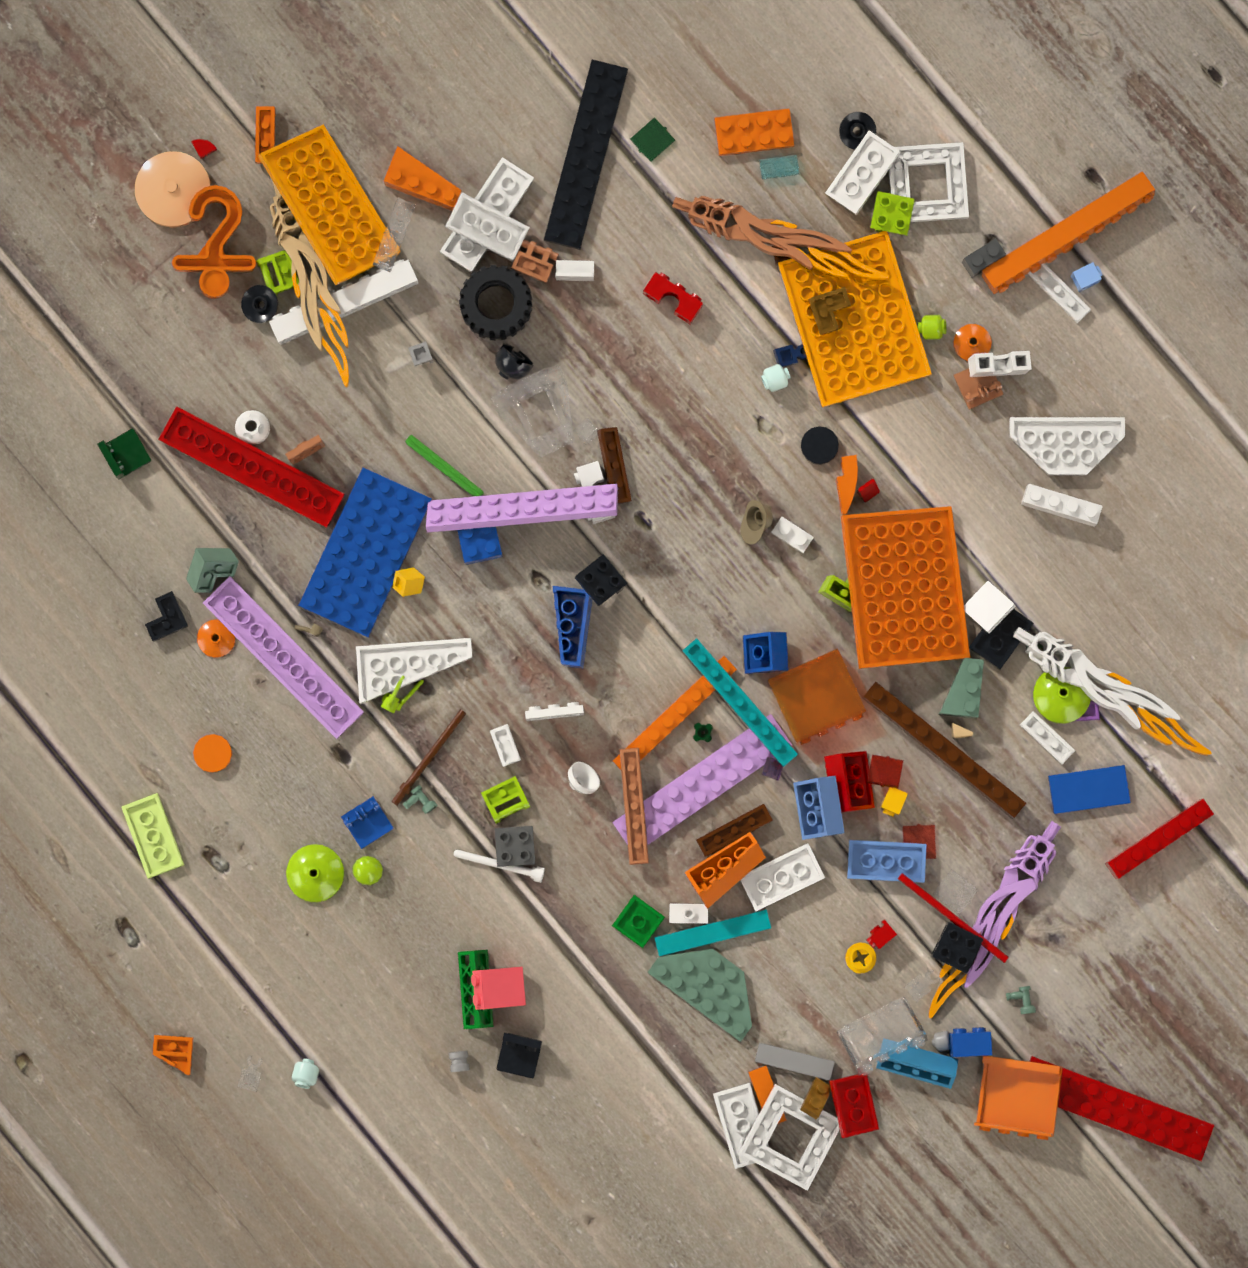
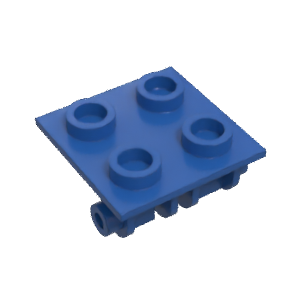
M374 796L341 816L344 824L361 849L394 829Z

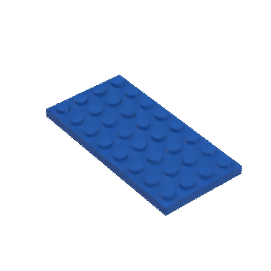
M362 468L298 606L369 638L392 588L395 571L400 570L425 517L428 503L431 502L432 498L366 468Z

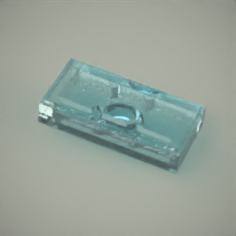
M797 155L759 160L762 180L799 175Z

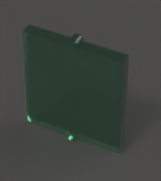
M655 117L630 138L631 142L639 149L638 152L642 153L650 162L675 142V139L667 131V127H663Z

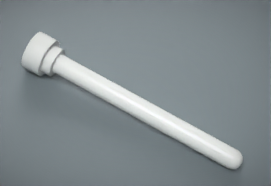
M461 850L454 851V856L457 858L528 875L535 882L541 883L544 876L545 868L537 866V868L533 867V869L520 865L497 867L496 859Z

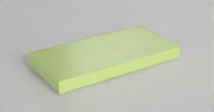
M158 793L121 807L148 879L185 865Z

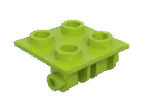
M877 191L870 228L875 229L876 232L886 231L908 236L915 199Z

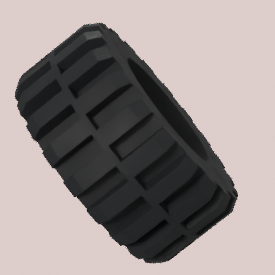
M491 265L489 268L484 266L477 273L474 271L470 274L471 277L463 283L464 287L460 291L459 300L461 314L470 330L479 334V337L484 339L487 337L494 341L498 338L505 340L508 336L513 337L517 335V331H522L525 323L531 317L530 313L533 306L530 288L523 276L518 275L517 271L514 269L510 270L504 265L501 267ZM489 287H504L511 292L514 298V306L511 313L502 319L486 318L479 310V296Z

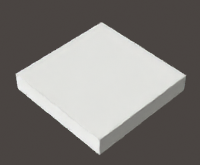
M987 581L964 605V611L986 632L990 633L1016 606Z

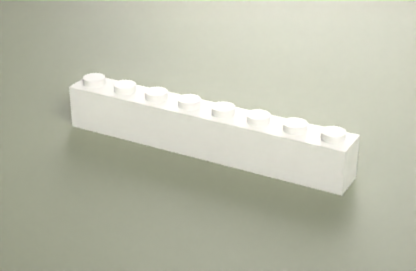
M399 260L394 263L393 267L388 269L383 267L377 270L375 275H365L357 283L352 284L350 282L343 285L339 291H329L341 310L340 318L419 284L409 260ZM318 299V307L324 309L331 319L336 321L321 299ZM306 305L308 320H309V323H310L311 327L313 328V325H312V322H311V319H310V315H309V311H308V307H307V305ZM300 306L291 308L290 312L285 315L282 313L277 314L269 321L280 345L309 333ZM318 313L320 327H323V320Z

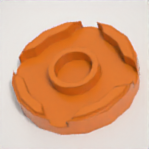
M215 734L200 738L195 744L193 751L196 764L202 770L211 773L225 769L232 758L229 742L222 736Z

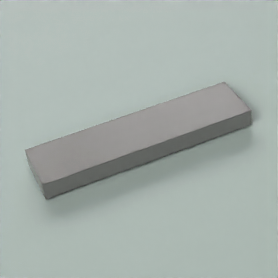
M759 1043L755 1062L826 1080L831 1079L835 1061Z

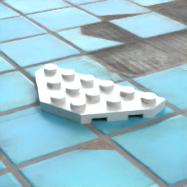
M1010 417L1009 432L1010 438L1047 475H1087L1125 437V417Z

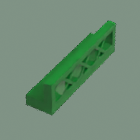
M488 949L458 952L464 1029L494 1027L492 1009L476 1010L474 1003L472 1002L470 1005L468 1002L469 995L473 999L474 986L472 983L468 985L467 976L472 977V971L489 969ZM465 955H469L470 963L468 966L465 964ZM471 1014L474 1016V1025H470Z

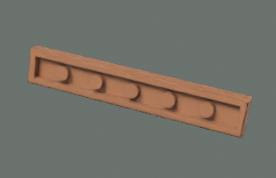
M639 748L620 749L629 865L648 864Z

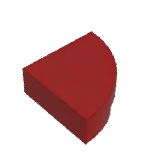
M196 139L191 141L201 159L217 151L214 144L208 140Z

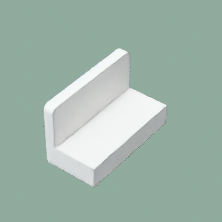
M556 260V280L594 281V261Z

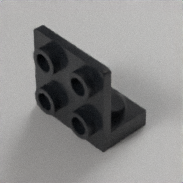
M604 554L575 576L577 582L597 606L603 604L615 593L621 592L628 584Z
M947 922L930 957L964 973H968L983 942V938Z
M504 1032L496 1069L533 1079L543 1041Z

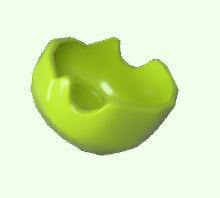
M363 856L353 864L352 874L357 882L363 885H373L382 877L383 867L378 859L371 856Z

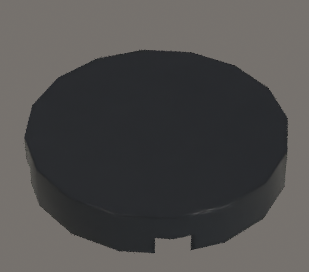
M818 426L811 428L804 434L801 440L802 454L812 464L822 465L834 459L838 452L839 443L837 436L827 427Z

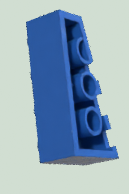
M552 586L561 664L566 667L583 669L592 598L584 589Z

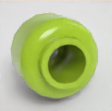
M941 315L923 316L922 322H918L919 334L922 333L923 338L926 340L941 339L943 334L947 332L946 319H943Z

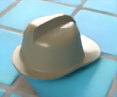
M752 500L748 503L740 528L741 536L747 544H756L761 539L764 530L771 526L773 515L770 505H763L758 500Z

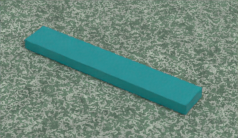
M767 910L655 937L658 955L663 956L771 929Z

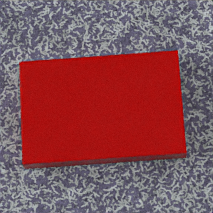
M867 1072L829 1081L842 1138L879 1130Z

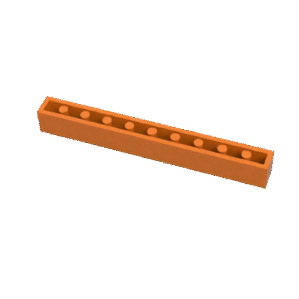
M1143 171L983 269L982 278L993 294L1006 291L1010 284L1022 281L1030 271L1031 273L1037 272L1041 268V264L1053 262L1057 255L1062 252H1069L1075 244L1085 242L1093 233H1100L1109 223L1114 224L1118 222L1122 215L1130 214L1140 204L1150 202L1154 198L1155 188Z

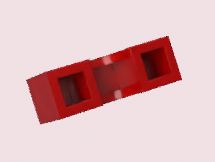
M655 272L644 288L643 295L657 304L666 296H674L679 302L674 315L691 325L703 307L702 299L694 293L692 295L685 291L686 288L681 284L670 282V278L664 273L658 274Z

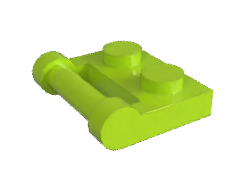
M285 250L256 260L266 286L271 288L276 295L294 288L291 272L292 261ZM271 262L280 283L276 287L267 266Z
M516 776L481 792L496 824L500 823L501 819L524 808L525 810L530 808V804ZM518 796L520 797L521 802L498 813L496 812L495 807Z

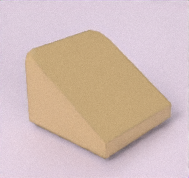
M954 723L951 724L953 739L972 737V731Z

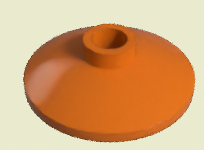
M968 324L957 331L953 345L957 355L963 360L968 361V358L974 354L989 353L992 341L990 334L984 327L977 324ZM970 339H975L977 343L972 345Z
M219 619L204 623L197 635V643L201 651L214 658L227 655L233 649L236 639ZM215 634L219 636L217 641L212 640V636Z

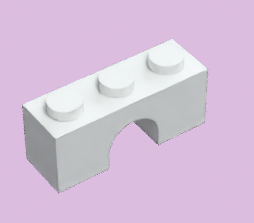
M1015 351L998 356H993V353H980L968 358L970 377L1021 375L1032 370L1030 351Z
M598 461L577 467V473H574L576 483L581 484L582 487L595 486L598 483L604 482ZM615 516L588 518V521L592 520L593 524L613 519Z

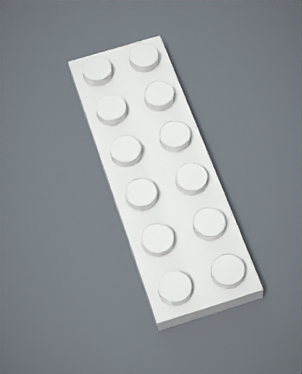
M502 157L475 199L510 216L533 182L534 177ZM452 232L440 253L472 273L488 249Z

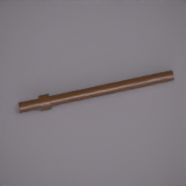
M459 710L408 780L401 784L399 792L391 801L396 806H398L406 794L408 795L411 792L413 784L466 715L464 711Z

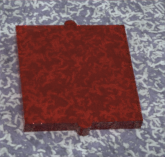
M872 754L867 783L898 789L904 760Z
M917 824L916 826H903V843L927 844L926 859H936L935 825Z

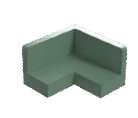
M196 548L186 580L194 593H212L216 578L234 577L239 561L230 548Z

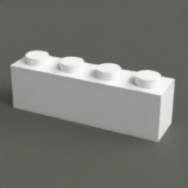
M1032 484L1026 486L1021 505L1093 527L1097 525L1102 510V505Z

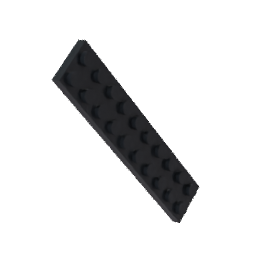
M591 60L544 236V241L581 250L628 74V68Z

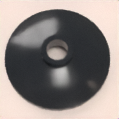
M850 113L844 117L840 124V139L845 146L856 150L868 131L876 135V124L866 113ZM855 127L859 128L858 134H854L853 129Z
M255 285L244 293L241 308L245 317L250 321L264 323L272 319L276 314L278 299L271 288L264 285ZM261 301L265 304L263 308L259 306Z

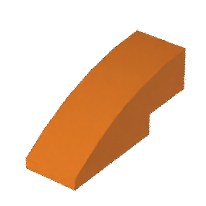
M857 455L844 456L840 459L843 476L836 478L841 516L847 514L854 497L858 472Z

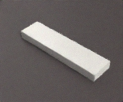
M1045 263L1041 264V268L1037 272L1031 273L1030 271L1028 273L1076 323L1091 311Z

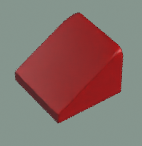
M874 479L869 480L857 490L858 495L865 503L880 492Z

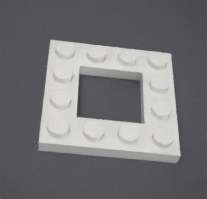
M963 142L895 147L901 153L889 169L890 194L910 198L908 166L945 164L948 200L914 202L910 222L969 218Z
M775 1084L739 1154L808 1191L840 1130L838 1119L822 1110L820 1116L815 1120L800 1110L804 1099ZM784 1111L816 1128L799 1163L766 1146Z

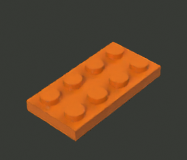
M790 108L714 118L719 156L794 147Z

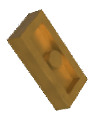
M816 1077L800 1110L816 1120L820 1116L830 1095V1085Z

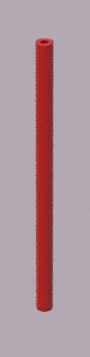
M900 874L897 878L899 881L956 926L983 938L981 945L1003 963L1008 960L1009 957L906 875Z

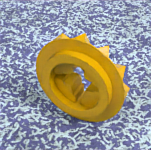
M855 943L846 952V964L853 972H869L876 963V953L866 943ZM857 950L858 952H860L861 955L868 954V956L864 958L865 966H863V963L861 964L860 961L853 962V960H855V958L858 957Z

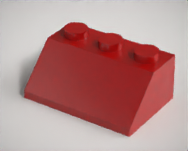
M867 751L824 756L827 777L836 776L841 813L875 808Z

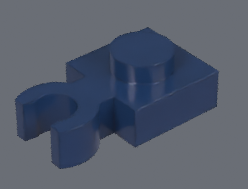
M803 344L799 345L796 349L793 348V345L774 349L773 353L777 364L784 368L797 364V358L800 360L806 359V355L800 352L801 349H804Z

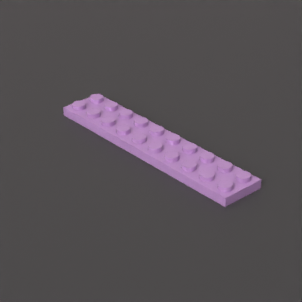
M617 484L431 500L427 507L426 530L428 533L617 516L618 486Z
M230 576L203 602L225 627L336 739L364 713Z
M771 714L768 715L766 718L790 746H793ZM750 729L737 736L643 801L647 845L775 757ZM624 814L612 823L628 845Z

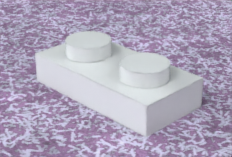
M784 517L780 518L771 532L801 553L805 552L814 538Z

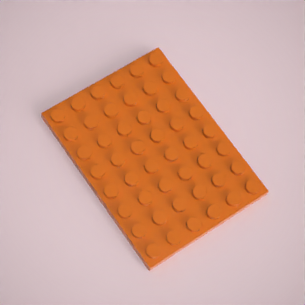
M952 506L842 515L841 524L859 669L970 658Z

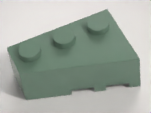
M964 658L938 715L974 719L979 717L984 660Z

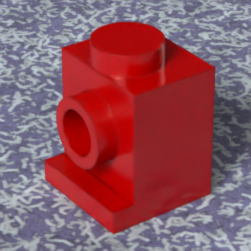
M885 919L881 921L882 926H875L870 931L871 935L866 939L873 949L875 947L881 949L897 935Z

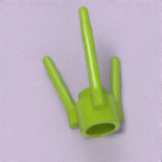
M402 675L392 695L389 693L384 694L381 700L383 702L381 707L393 714L396 710L400 711L405 702L423 684L424 680H420L398 703L400 699L396 695L405 678Z

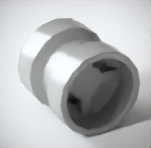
M468 1051L449 1053V1059L452 1063L450 1066L451 1072L470 1070L467 1063Z

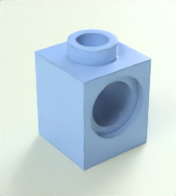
M1093 262L1071 274L1078 292L1099 283L1102 279L1100 268L1095 266Z

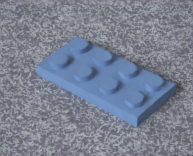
M849 840L847 879L899 881L897 878L903 873L913 882L925 883L927 844Z

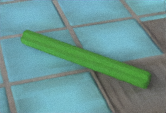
M413 435L406 439L405 442L408 446L472 496H483V490Z

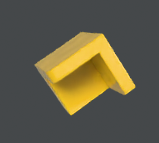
M415 568L395 571L392 588L403 597L420 594L425 576Z

